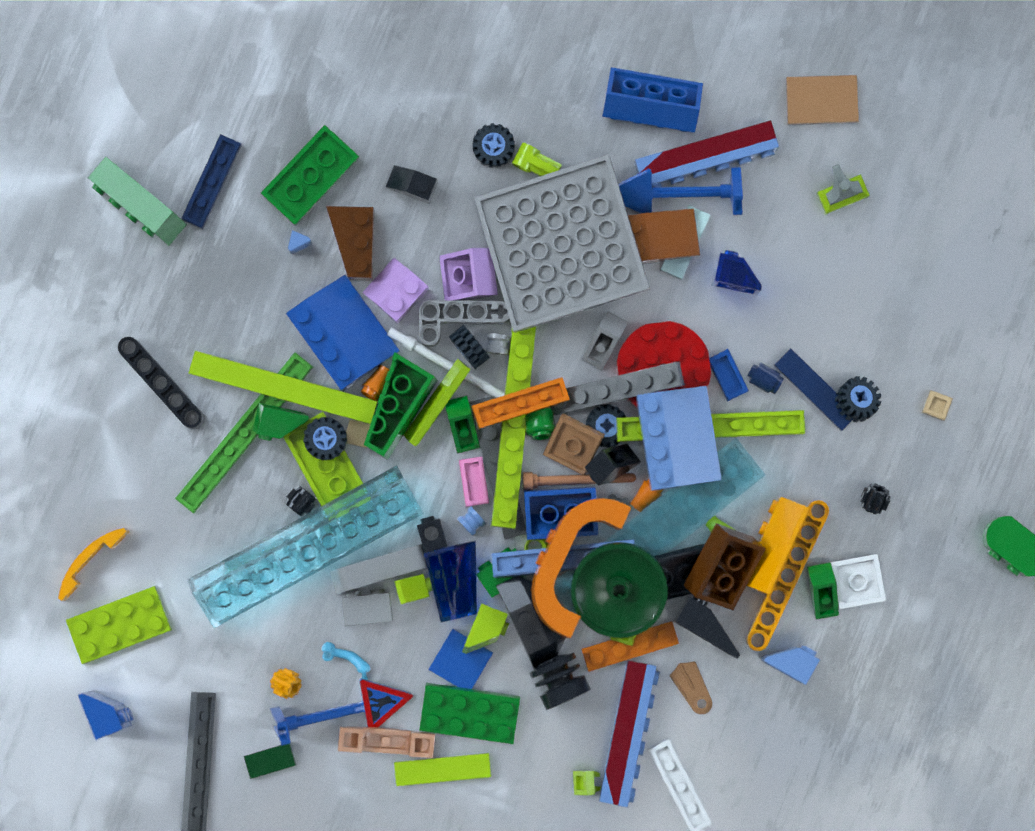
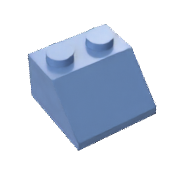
M803 645L801 648L792 647L763 655L760 659L805 685L820 659L815 657L817 652Z

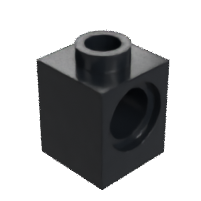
M434 516L421 519V524L417 525L424 553L448 547L440 519L435 520ZM427 528H437L439 534L435 540L430 541L425 537Z

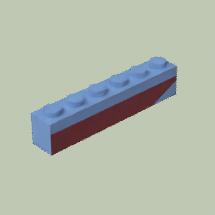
M769 120L635 159L634 164L637 174L651 169L652 187L660 188L662 187L661 184L670 182L671 185L684 182V178L693 175V178L707 175L706 171L716 169V172L729 169V164L736 162L739 165H744L752 162L753 157L761 156V159L774 156V151L778 150L779 145L772 121Z
M627 660L599 797L600 802L628 807L629 802L633 803L636 789L632 788L633 779H638L641 766L637 765L638 755L643 756L645 742L641 741L643 732H648L650 718H646L648 708L652 709L655 695L651 694L652 685L657 686L660 673L656 671L655 665Z

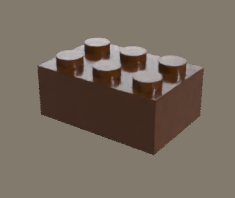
M716 523L684 586L696 598L733 611L766 548L754 537Z

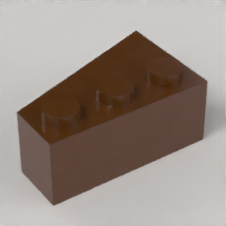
M326 206L348 279L373 281L374 207Z

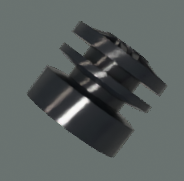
M574 652L553 657L539 664L534 671L529 673L531 678L539 675L543 677L542 680L534 684L535 687L547 685L548 690L540 695L546 710L561 705L591 690L585 675L577 677L572 675L580 667L579 663L570 667L567 662L576 658Z

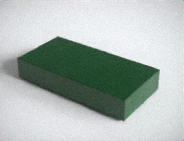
M291 744L275 746L244 756L250 779L296 766Z

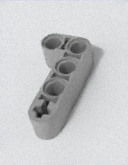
M425 301L419 309L420 341L427 347L436 346L441 338V324H505L510 320L508 314H504L502 319H499L498 314H491V319H487V306H491V312H497L499 307H503V310L507 312L505 302ZM433 306L436 308L437 313L433 318L424 316L423 312L426 307ZM455 306L460 309L461 312L457 318H450L447 315V310L450 307ZM477 306L484 310V315L478 319L473 318L470 314L471 310ZM430 329L434 330L437 334L435 340L431 342L424 340V332Z
M421 544L330 571V575L337 595L427 568L428 563Z

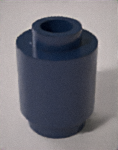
M762 362L759 365L753 364L747 375L750 377L749 383L766 393L771 392L773 394H776L784 380L783 377L779 376V372Z

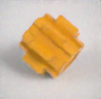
M284 668V670L278 669L270 680V687L274 689L273 693L281 698H294L299 693L302 680L298 678L299 674L287 668Z

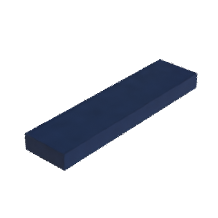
M222 134L219 135L181 219L204 229L242 147V143Z
M791 348L776 362L774 366L840 431H843L853 420V418L849 421L846 420L847 414L840 415L842 409L836 408V405L839 403L835 402L836 392Z

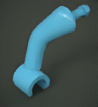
M326 642L322 645L321 650L324 652L322 655L324 661H330L334 657L348 660L356 667L359 673H362V679H368L367 672L371 670V667L356 653L335 648V645L331 642Z

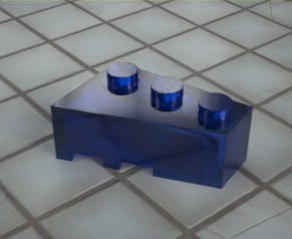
M476 541L424 553L440 622L477 614Z

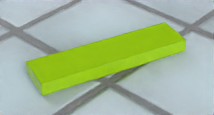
M458 358L403 435L412 445L417 446L470 372V368Z
M489 753L394 762L396 786L491 777Z

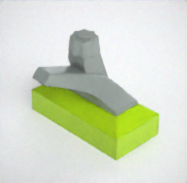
M839 164L832 167L834 185L817 192L825 215L870 196L861 174L848 179Z

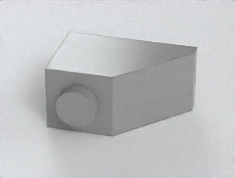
M607 311L582 359L603 370L628 322Z

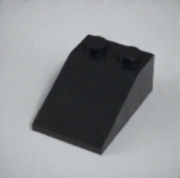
M695 596L693 598L687 597L673 622L738 659L740 656L738 650L712 610L706 607L708 602Z

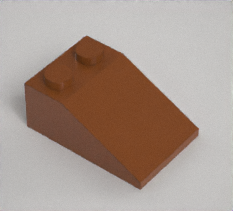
M694 209L651 212L628 216L642 264L700 256Z

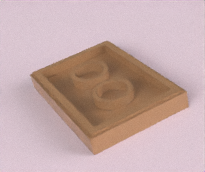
M857 75L786 77L788 125L859 122Z

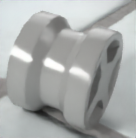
M488 333L489 345L486 347V352L497 355H509L507 343L510 341L511 336Z

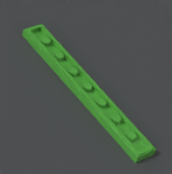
M294 352L277 374L303 381L314 367ZM260 394L175 499L194 514L257 438L258 434L252 429L258 404L263 403L282 407L286 401Z

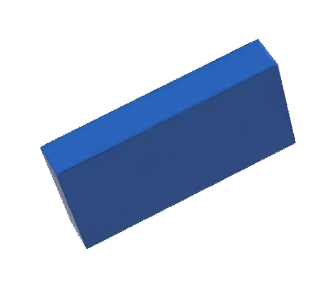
M729 349L709 358L710 368L727 402L749 391Z

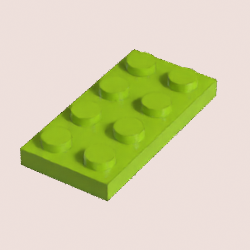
M321 412L283 436L326 516L329 517L366 497L369 493L345 450L342 451L340 456L332 460H321L312 456L305 448L303 440L304 431L307 429L308 424L312 423L316 418L326 417L325 413Z
M156 586L66 620L82 664L172 630Z

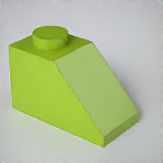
M424 574L395 581L401 604L430 597L429 592L433 591L430 578H425Z
M481 604L462 652L465 654L497 642L499 635L505 636L510 624L506 622L508 614Z

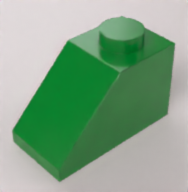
M467 395L450 399L445 407L457 454L480 448Z
M259 403L252 430L258 434V438L272 441V438L280 439L307 422L309 416L301 411Z
M831 563L807 567L815 619L838 616L837 582Z

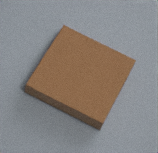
M562 413L543 455L585 476L588 472L585 466L595 457L605 434Z

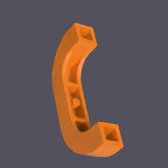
M612 499L589 500L569 510L559 521L556 529L550 530L545 541L549 544L545 552L540 551L535 562L538 567L533 577L531 590L532 601L539 618L555 633L567 639L571 638L581 617L562 607L556 599L554 592L555 580L578 531L589 522L604 523L616 530H620L632 507Z

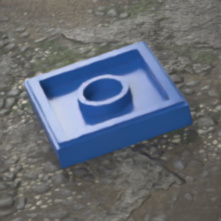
M452 629L428 670L457 687L472 689L493 652L482 647L467 654L463 653L462 650L468 637Z

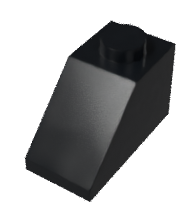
M394 165L386 188L430 204L438 181L437 178L419 171Z
M623 444L601 450L585 466V469L588 471L590 478L599 486L613 482L639 465L641 461L628 444Z

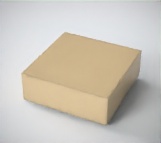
M930 390L922 413L945 421L953 398Z
M349 419L346 431L347 444L367 448L364 442L370 424Z

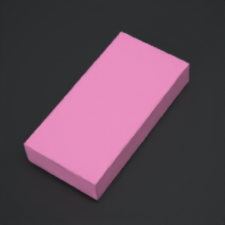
M475 457L459 460L466 507L489 504L483 458Z

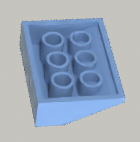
M707 386L660 391L636 396L651 491L722 480Z

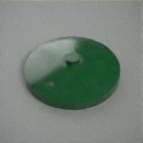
M613 542L593 549L580 561L573 575L571 597L576 613L581 616L580 619L589 628L604 636L627 638L646 631L659 619L667 601L668 586L663 568L651 553L634 544Z

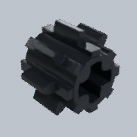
M876 483L870 484L862 492L861 507L867 512L881 514L889 506L890 491Z
M300 485L296 490L293 488L286 496L288 500L285 504L301 517L305 513L309 514L315 507L313 503L316 498Z

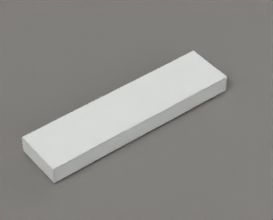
M670 739L648 749L689 831H701L713 825Z

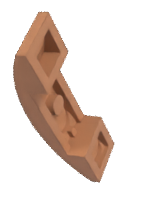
M340 727L338 751L362 753L363 751L433 758L435 734L379 727Z

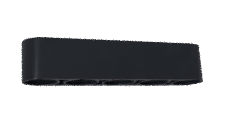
M129 336L122 338L118 343V351L183 425L190 429L200 428L205 420L202 411L139 341ZM128 342H134L136 346L132 354H126L124 351V347ZM146 359L150 360L151 368L147 372H142L140 363ZM159 377H165L167 380V385L163 389H157L155 385ZM180 394L183 398L182 404L178 407H173L171 404L172 397ZM191 412H196L199 417L197 423L188 424L187 415Z

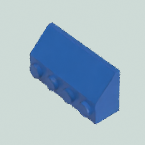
M611 67L602 117L695 133L703 83Z

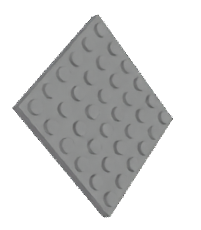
M609 154L474 198L514 333L650 290Z

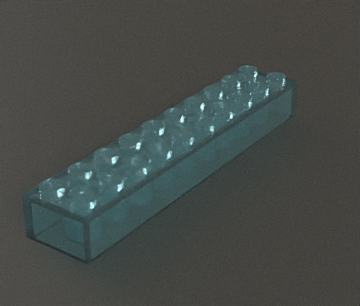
M735 438L717 452L722 480L671 488L604 542L634 539L635 545L647 550L653 556L668 553L763 478L765 473L738 439ZM575 570L566 571L555 580L554 592L567 610L577 614L571 597V584Z
M396 465L188 579V583L196 601L213 628H216L421 516L423 512Z

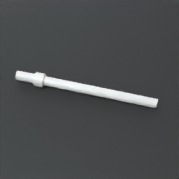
M391 327L387 334L403 344L402 347L409 351L414 350L448 371L454 364L417 342V339L411 335L406 336ZM470 372L464 379L495 398L505 395V392Z

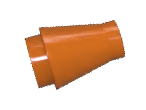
M379 365L377 370L362 384L361 393L367 398L377 401L380 394H382L389 369Z
M649 479L644 480L630 504L637 511L641 512L661 497L664 489L651 491Z

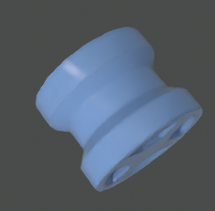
M472 507L467 509V513L464 516L457 518L472 536L476 534V530L479 527L487 524Z

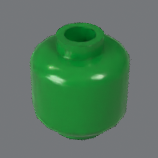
M544 408L526 414V434L536 441L549 439L556 427L553 411L550 408Z

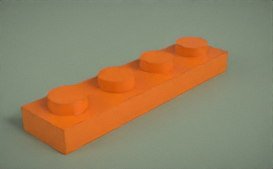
M563 377L473 405L472 410L478 428L482 429L569 401L570 398Z
M670 621L650 627L636 635L633 646L608 640L581 650L588 672L677 645L679 641L673 622Z

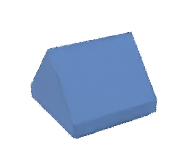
M292 230L288 246L291 254H295L312 245L309 237Z

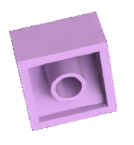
M470 248L440 256L445 300L464 301L498 295L495 267L489 248Z
M393 258L362 293L398 324L429 290V287L412 271Z

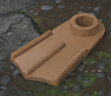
M696 662L679 663L669 675L695 713H708L712 708V699ZM704 699L706 706L699 708L697 706L698 700Z

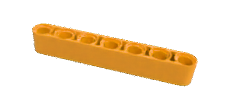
M812 501L807 505L809 510L770 595H765L746 635V644L751 650L762 651L770 642L828 517L829 507L823 501ZM816 504L823 508V515L820 518L814 517L811 513L812 507ZM804 526L812 528V538H803L801 530ZM795 547L803 551V558L799 561H795L791 556V552ZM785 569H790L793 572V579L788 583L784 582L781 578V573ZM775 590H779L783 594V601L779 604H775L771 600V595ZM765 612H770L773 615V622L766 626L762 623L761 616ZM756 633L761 634L763 637V643L759 647H754L751 643V637Z

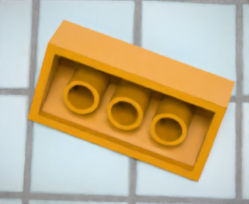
M779 497L777 501L773 499L768 509V512L771 513L768 522L763 521L758 531V534L761 535L758 542L766 550L754 570L747 587L764 595H770L809 507L784 497Z

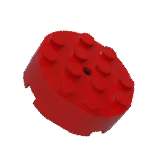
M672 321L645 324L630 334L623 343L616 361L617 376L673 362H680L684 385L662 391L701 386L708 387L711 378L708 349L703 340L693 330L683 324ZM636 397L626 399L631 405L638 409Z

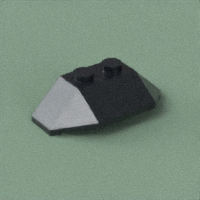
M514 576L497 584V590L533 669L535 670L539 664L558 656L566 638L552 631L539 618L532 601V581L520 576Z

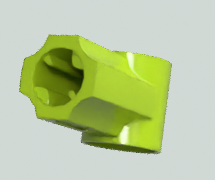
M522 142L512 161V165L527 173L532 172L539 177L558 171L562 167V164L546 157L538 149Z

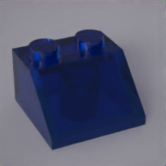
M725 250V253L719 254L711 286L757 296L762 289V285L743 257H739V253L735 251Z

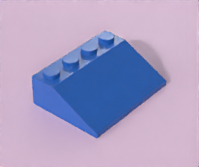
M346 275L311 295L286 313L342 392L390 359L394 352L398 353L400 351Z

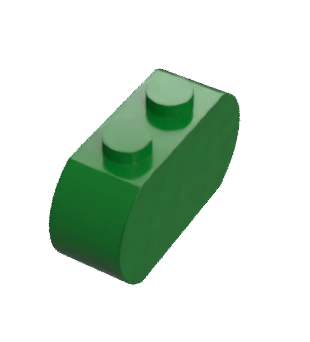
M1002 516L991 520L985 526L982 536L984 547L989 550L987 554L997 562L1000 560L1008 565L1006 569L1016 577L1019 574L1024 577L1035 576V534L1012 516Z

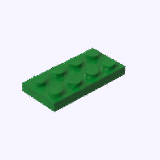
M324 125L261 192V195L296 226L360 157Z
M426 683L419 731L514 744L520 696Z

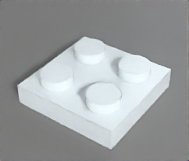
M878 554L830 562L837 582L839 609L886 601Z

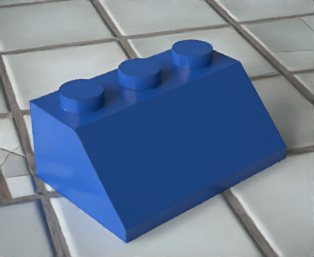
M596 487L524 491L527 540L546 539L550 530L556 529L559 521L569 510L583 502L596 499ZM598 522L585 524L578 531L576 537L599 535Z
M95 691L78 695L95 740L133 726L131 723L134 720L129 707L125 708L124 703Z

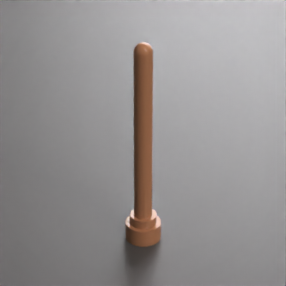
M523 472V491H530L533 488H538V486L597 484L589 475L537 476V474L532 472ZM625 473L611 483L634 482L636 475L634 473Z

